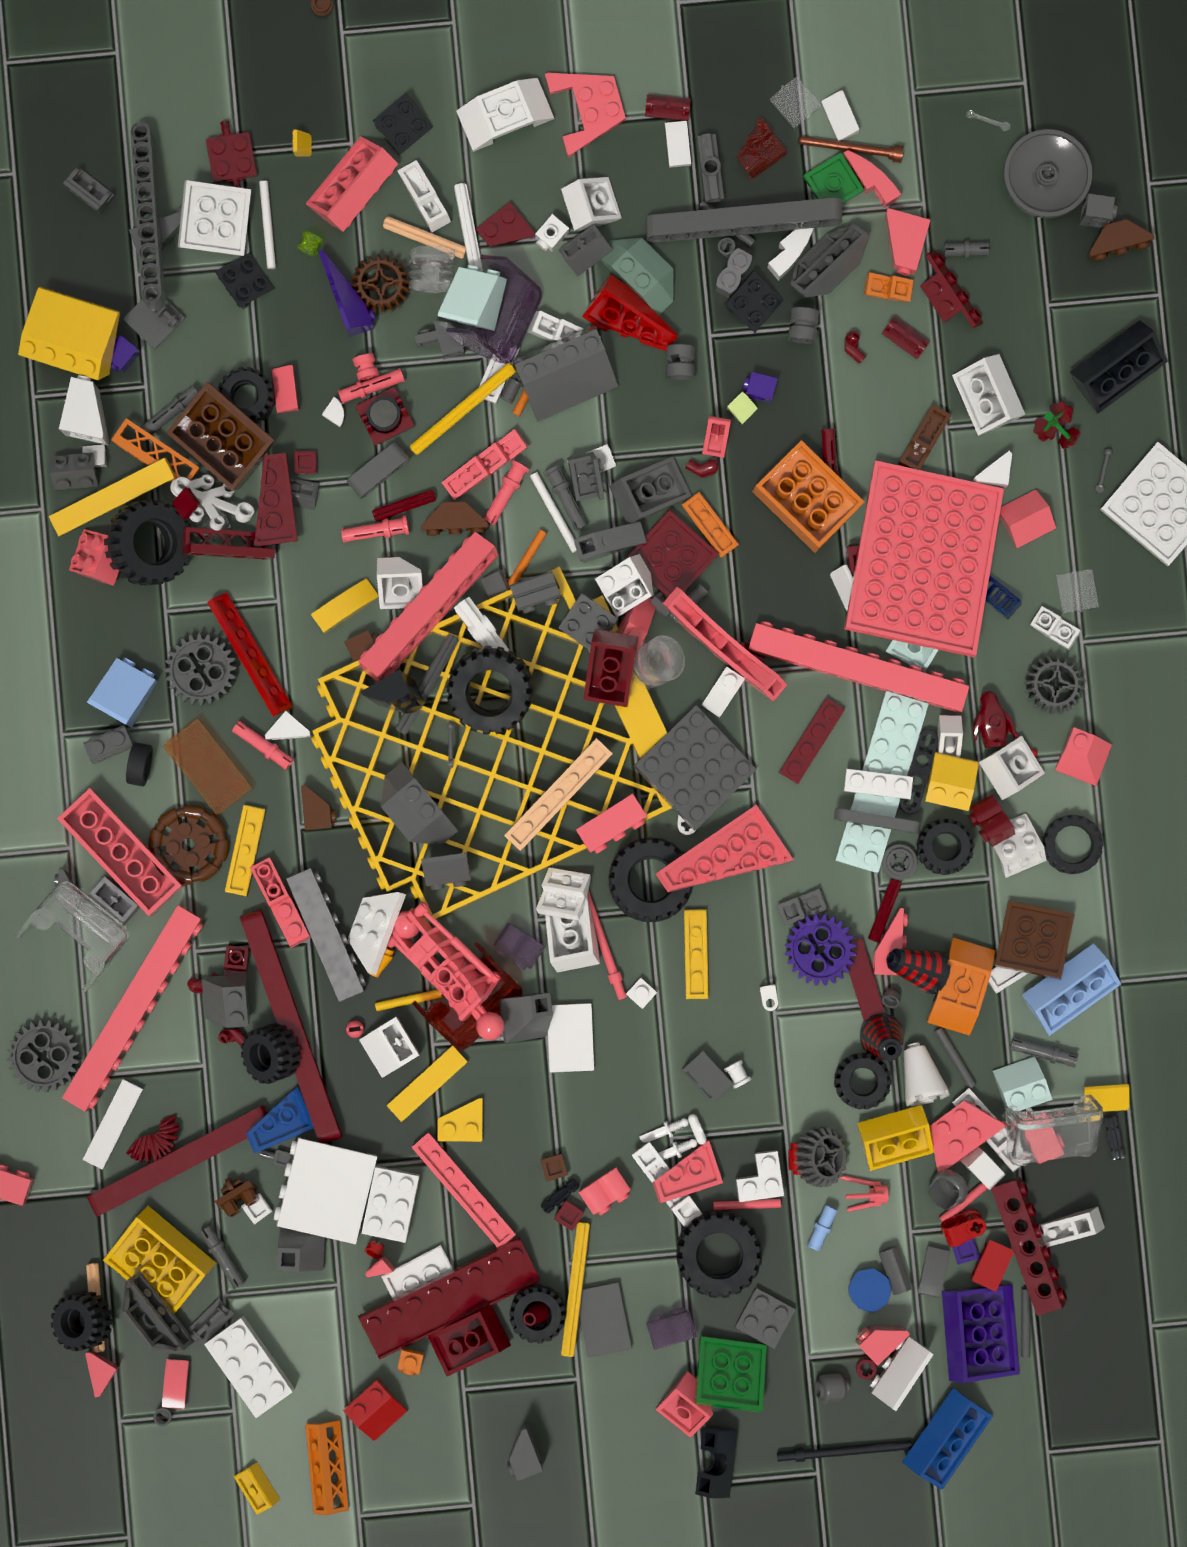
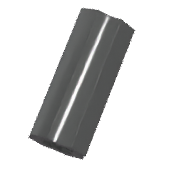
M893 1246L879 1251L878 1253L886 1276L890 1281L893 1295L911 1290L897 1247Z

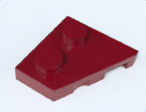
M510 202L476 228V232L489 248L500 246L504 243L510 244L518 240L535 238V232Z

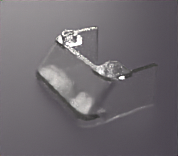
M67 881L61 882L52 890L16 934V937L19 939L33 926L39 930H47L55 923L89 950L84 956L83 962L86 969L93 975L83 987V992H86L101 977L130 937L128 929L75 885Z

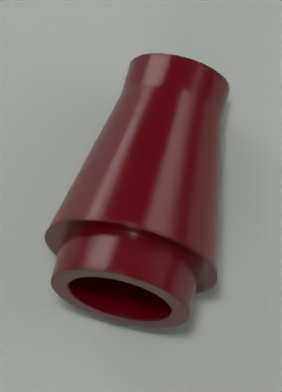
M540 1301L531 1303L526 1314L523 1316L524 1323L532 1326L545 1322L549 1317L547 1305Z

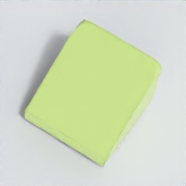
M743 391L727 407V410L741 424L758 409Z

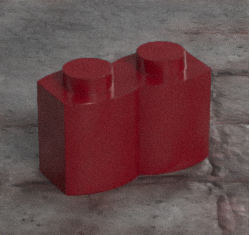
M993 795L970 806L971 814L968 817L974 827L978 825L981 829L979 834L984 843L989 842L993 847L1015 835L1012 823Z

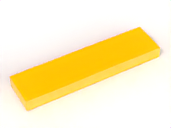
M243 805L225 892L243 896L248 895L252 877L250 867L254 866L266 809Z
M684 910L686 999H708L706 910Z
M454 1046L450 1047L395 1097L387 1107L402 1122L468 1061Z

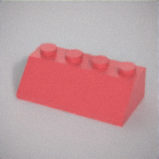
M360 136L306 202V205L329 224L344 232L351 225L352 220L365 208L370 198L380 189L382 183L393 173L398 163L382 147Z

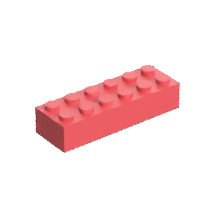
M89 788L57 818L148 916H153L184 887L94 789ZM153 862L164 873V876L156 869Z

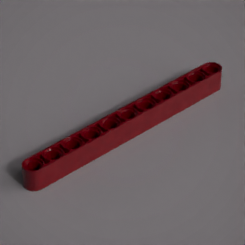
M260 908L241 915L240 920L276 1022L279 1025L286 1026V1030H291L292 1036L297 1039V1046L299 1045L300 1047L299 1054L301 1059L298 1060L300 1065L296 1068L295 1076L317 1138L320 1143L324 1144L342 1138L340 1127L263 911Z

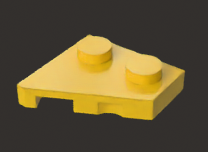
M478 1098L438 1118V1141L482 1142L483 1098Z

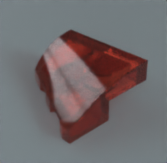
M762 117L757 119L754 131L748 135L745 146L740 149L736 156L751 180L787 155L785 148L774 136L772 130Z

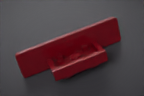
M936 251L927 253L925 256L937 274L920 285L943 322H947L962 311L972 328L981 326L983 322L980 312L973 308L969 302V295L965 290H961L957 284L958 279L946 267L944 257Z

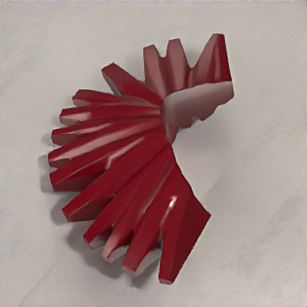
M176 1116L162 1119L159 1124L160 1131L137 1138L126 1154H131L130 1158L135 1161L139 1160V1162H142L146 1159L147 1163H149L152 1156L154 1161H158V1157L161 1160L162 1152L167 1156L166 1151L171 1152L169 1147H175L169 1141L178 1140L177 1136H173V1134L179 1131V1128H177L179 1124L173 1123Z

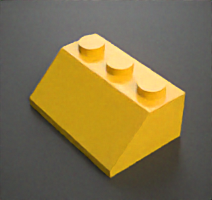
M922 1105L857 1123L870 1171L934 1153L929 1123Z

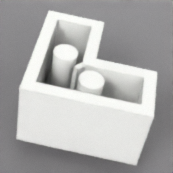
M771 1150L754 1153L757 1175L735 1178L739 1202L784 1196L778 1151Z

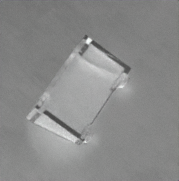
M1092 1095L1081 1096V1103L1075 1101L1072 1107L1034 1112L1031 1108H1026V1112L1018 1111L1017 1106L1005 1107L1006 1123L1008 1124L1006 1127L1007 1157L1017 1166L1073 1156L1089 1157L1097 1151L1103 1121V1107Z

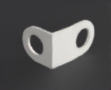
M776 984L760 987L762 1004L768 1011H773L778 1006ZM768 999H773L775 1005L771 1008L766 1005Z

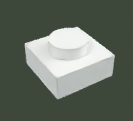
M642 978L626 993L642 1009L657 994Z

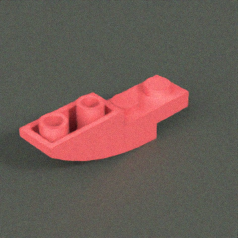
M269 857L250 867L289 946L292 948L310 939L311 936L271 858Z

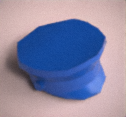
M875 1268L857 1271L848 1286V1291L852 1302L858 1309L874 1313L888 1304L891 1296V1285L889 1279Z

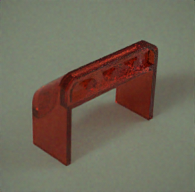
M476 942L474 945L484 955L480 960L489 969L497 971L501 975L498 984L481 1005L487 1012L497 1013L501 1016L499 999L521 996L522 988ZM416 1001L412 1003L429 1024L457 1050L467 1049L480 1037L476 1030L477 1020L472 1014L465 1021H461L455 1009L451 1008L450 1005L446 1006L443 1002L433 1003L427 1010Z

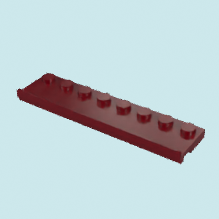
M520 1237L358 1315V1318L378 1358L382 1359L541 1280Z

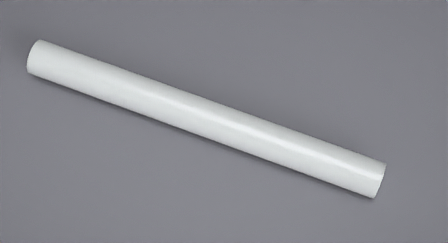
M260 181L267 269H275L268 181Z
M538 472L530 475L571 552H576L574 537Z

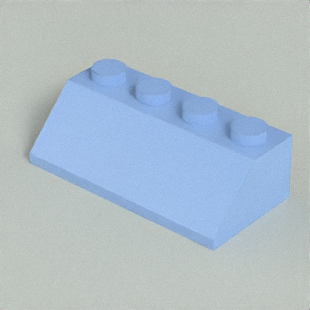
M1093 943L1064 964L1061 980L1046 977L1022 994V997L1030 1011L1050 1036L1116 989L1121 983L1107 957Z

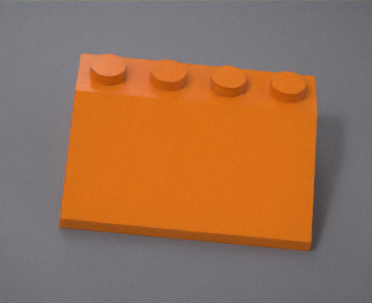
M802 440L752 491L814 553L864 504V501Z

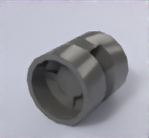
M805 307L791 308L790 322L793 326L789 327L788 340L804 344L816 343L817 329L814 326L818 324L819 311Z
M686 344L668 345L666 347V359L669 360V363L666 365V378L673 380L694 379L695 365L691 361L695 359V347Z

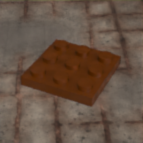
M1008 901L995 967L1061 980L1075 914Z

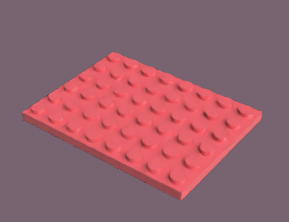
M875 460L844 629L975 657L1004 488Z

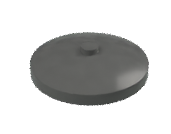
M1053 129L1038 130L1025 135L1012 147L1004 164L1003 180L1010 199L1022 211L1039 218H1056L1073 211L1084 200L1092 182V165L1085 148L1071 135Z

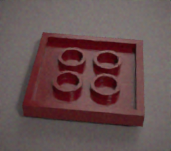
M669 510L645 536L647 543L636 546L625 560L640 554L651 573L652 584L668 598L676 587L685 593L719 553Z

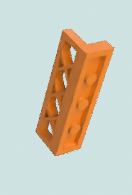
M127 418L111 439L114 444L147 466L159 461L160 453L169 452L172 454L173 463L170 466L175 469V472L173 471L175 479L181 477L178 475L177 466L186 464L192 468L187 477L190 481H192L200 469L197 465ZM128 425L135 429L137 439L126 440L121 436ZM151 440L154 443L155 451L144 452L140 441ZM157 445L160 446V447L163 448V449H162V450H158ZM156 454V459H154L150 455ZM175 457L181 460L182 462L176 463Z
M340 1420L324 1423H307L305 1427L314 1514L331 1515L348 1511ZM333 1426L334 1435L329 1440L326 1428ZM332 1449L336 1452V1458L333 1463L329 1460V1453ZM334 1471L338 1474V1481L335 1485L331 1483V1476ZM337 1494L340 1496L341 1506L334 1508L333 1499Z

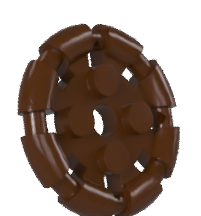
M184 805L182 808L176 809L174 807L166 811L158 818L159 822L155 828H152L149 836V849L183 885H193V882H204L212 878L220 870L219 866L223 861L225 862L228 854L229 840H226V829L223 823L214 813L210 814L205 811L206 808L197 805ZM186 816L188 822L180 824L179 817ZM200 819L207 822L204 828L198 825ZM166 826L172 829L168 837L162 834ZM216 834L218 842L211 844L209 836ZM188 838L193 839L195 842V847L191 851H186L183 848V842ZM166 846L168 854L161 855L160 847ZM210 853L215 856L211 863L206 861ZM153 862L156 869L164 876V873ZM173 862L180 865L177 871L170 868ZM198 865L199 872L191 874L190 867Z

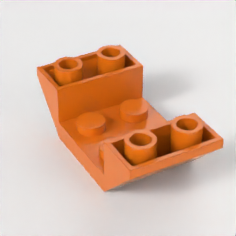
M952 937L947 953L950 959L947 960V964L951 965L949 978L943 989L937 992L927 1023L970 1036L979 1015L990 979L995 950Z

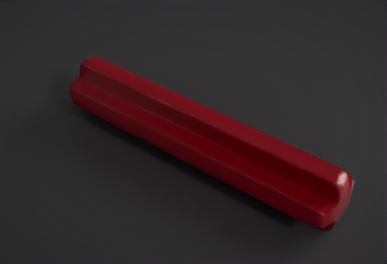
M430 489L373 509L372 514L375 521H380L436 501L434 491Z
M896 879L890 880L869 933V940L880 942L902 882Z

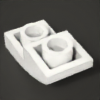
M1043 606L1030 624L1040 633L1070 650L1081 633L1080 629L1062 620L1060 616Z

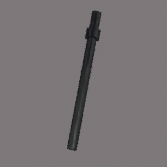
M911 1441L813 1450L799 1448L794 1449L792 1452L777 1453V1461L795 1460L797 1463L805 1462V1459L910 1450L912 1446Z

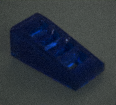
M990 575L989 582L992 583V586L987 590L985 601L1008 620L1021 606L1022 602ZM998 588L999 591L991 599L989 596ZM1003 594L1006 595V597L998 605L996 602L1000 599V597ZM1010 600L1013 601L1006 610L1003 609Z

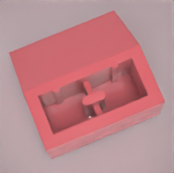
M84 529L79 538L76 552L71 559L69 571L114 586L119 570H113L110 566V563L113 562L112 559L106 558L105 552L108 551V545H104V539L108 538V535Z

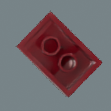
M492 1305L428 1336L447 1377L511 1346Z

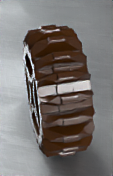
M377 254L376 261H373V258L369 256L368 264L363 260L360 262L363 269L355 268L356 273L359 275H352V280L357 283L351 284V287L358 289L355 292L363 302H366L367 310L373 306L372 311L374 314H376L378 308H380L381 314H385L386 307L389 308L390 312H393V304L400 308L401 304L398 300H407V297L402 293H410V289L405 286L411 284L410 279H404L409 273L408 271H402L404 269L403 263L396 266L397 258L389 262V255H385L384 260H381L380 254ZM383 268L393 271L398 279L393 280V278L386 277L383 273ZM376 269L375 277L367 280V282H363L366 275ZM380 274L383 282H387L386 284H383L382 294L380 292V288H378V285L375 286L376 284H379ZM398 286L396 293L389 299H386V292ZM363 289L376 291L379 300L368 297Z

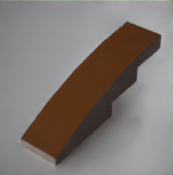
M932 404L898 465L920 470L949 421L951 414Z

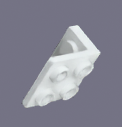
M1027 814L1011 819L1010 822L1014 827L1015 835L993 846L1000 859L1002 872L1006 878L1047 861L1044 846Z

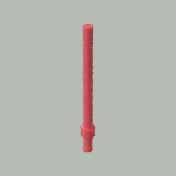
M588 890L587 895L596 938L609 972L608 979L610 984L614 986L618 1000L627 998L621 982L623 978L621 973L617 971Z

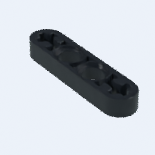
M932 730L923 731L917 741L907 776L919 777L922 780V786L919 789L912 788V793L920 794L919 797L914 795L913 803L916 806L911 807L910 810H907V805L904 804V801L909 799L900 798V809L906 814L915 813L922 801L938 745V736ZM928 734L934 740V743H930L927 749L932 751L931 755L924 751H918L919 747L924 749L925 741L922 740V737H927ZM919 755H924L928 759V764L924 768L916 765V758Z

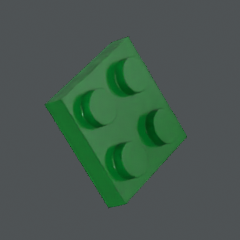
M839 153L803 176L816 199L838 198L841 200L842 205L864 192V188L842 153Z

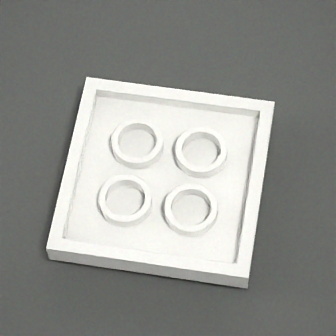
M185 180L178 247L244 256L251 189Z

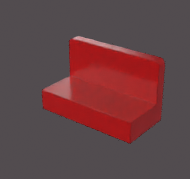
M988 1238L970 1276V1280L988 1289L997 1291L1014 1251Z

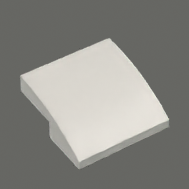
M549 867L542 883L543 893L536 907L539 914L579 921L589 890L590 874Z

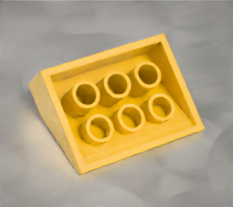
M38 287L21 334L18 355L100 380L110 374L120 312Z
M149 1206L135 1218L103 1259L105 1263L126 1280L138 1271H141L174 1314L216 1264L214 1260Z

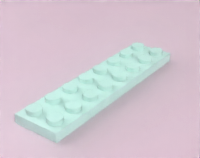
M889 691L885 692L862 771L901 776L908 775L928 703ZM855 793L850 810L895 818L900 798ZM846 822L835 861L878 874L891 829Z

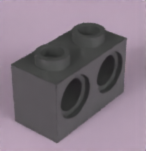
M1088 194L1082 203L1079 225L1103 228L1105 225L1112 223L1118 205L1114 204L1115 197Z

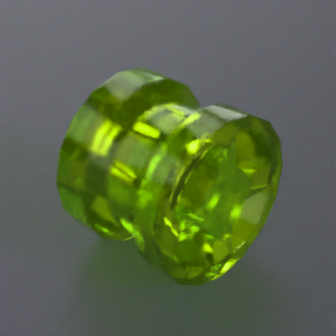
M303 231L301 235L303 239L296 248L305 254L317 257V249L319 245H322L323 239Z

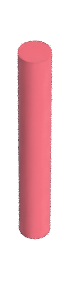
M981 1182L967 1194V1198L963 1203L947 1210L939 1219L943 1222L950 1217L956 1216L988 1188Z
M762 1199L745 1202L717 1201L713 1202L714 1211L781 1208V1199Z

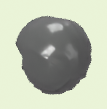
M945 1169L936 1173L928 1188V1193L937 1206L949 1210L965 1201L968 1194V1184L959 1173L954 1170Z

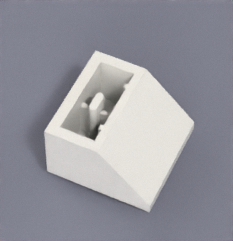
M640 554L629 557L595 579L616 617L621 616L653 596L651 573Z
M398 1017L393 1018L359 1040L382 1078L420 1055Z

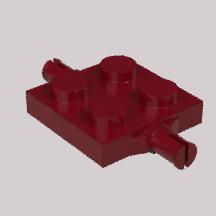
M221 121L222 135L205 139L213 184L226 182L231 183L232 187L241 188V181L257 177L249 132L231 133L229 121H225L226 129L224 121Z

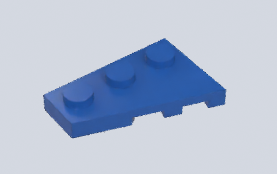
M294 1088L246 1132L254 1154L314 1128L299 1088Z

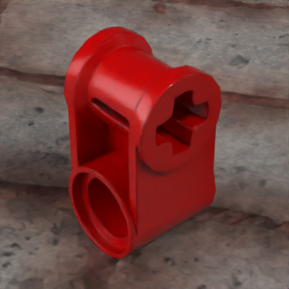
M969 1209L944 1220L940 1224L944 1237L950 1247L960 1246L966 1241L981 1236L986 1231V1223L976 1209Z

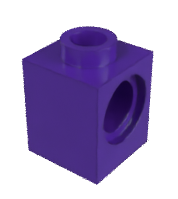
M752 372L751 377H746L743 390H747L746 395L749 398L771 403L778 378Z

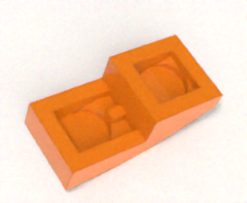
M869 272L866 276L863 295L886 300L910 302L914 280L897 276L888 277Z

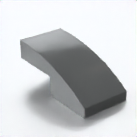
M821 888L777 905L785 926L802 920L806 916H812L828 909Z
M927 1247L918 1294L940 1298L950 1251Z

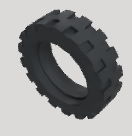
M1067 815L1056 819L1048 826L1043 836L1042 844L1049 864L1057 869V871L1067 874L1083 873L1095 866L1103 852L1102 834L1096 827L1097 825L1088 820V818L1078 815ZM1077 826L1085 830L1089 835L1091 849L1088 856L1081 862L1068 863L1062 860L1056 853L1054 847L1055 838L1058 832L1065 827Z

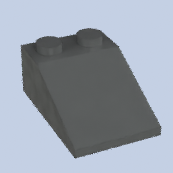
M673 456L620 478L609 486L627 524L646 519L692 496Z

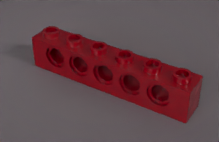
M1021 1177L995 1184L991 1190L1036 1315L1039 1316L1063 1308L1067 1301V1295L1064 1288H1060L1058 1282L1059 1273L1057 1268L1052 1266L1050 1260L1052 1254L1049 1246L1044 1244L1042 1238L1044 1237L1043 1228L1040 1224H1037L1035 1219L1036 1209L1027 1197L1029 1191L1025 1181L1022 1182ZM1011 1198L1019 1200L1020 1208H1015L1011 1205ZM1019 1219H1023L1027 1222V1229H1022L1019 1226ZM1026 1241H1032L1035 1244V1250L1028 1249ZM1034 1262L1041 1263L1043 1271H1037L1034 1268ZM1042 1283H1046L1050 1286V1293L1044 1292L1042 1290Z

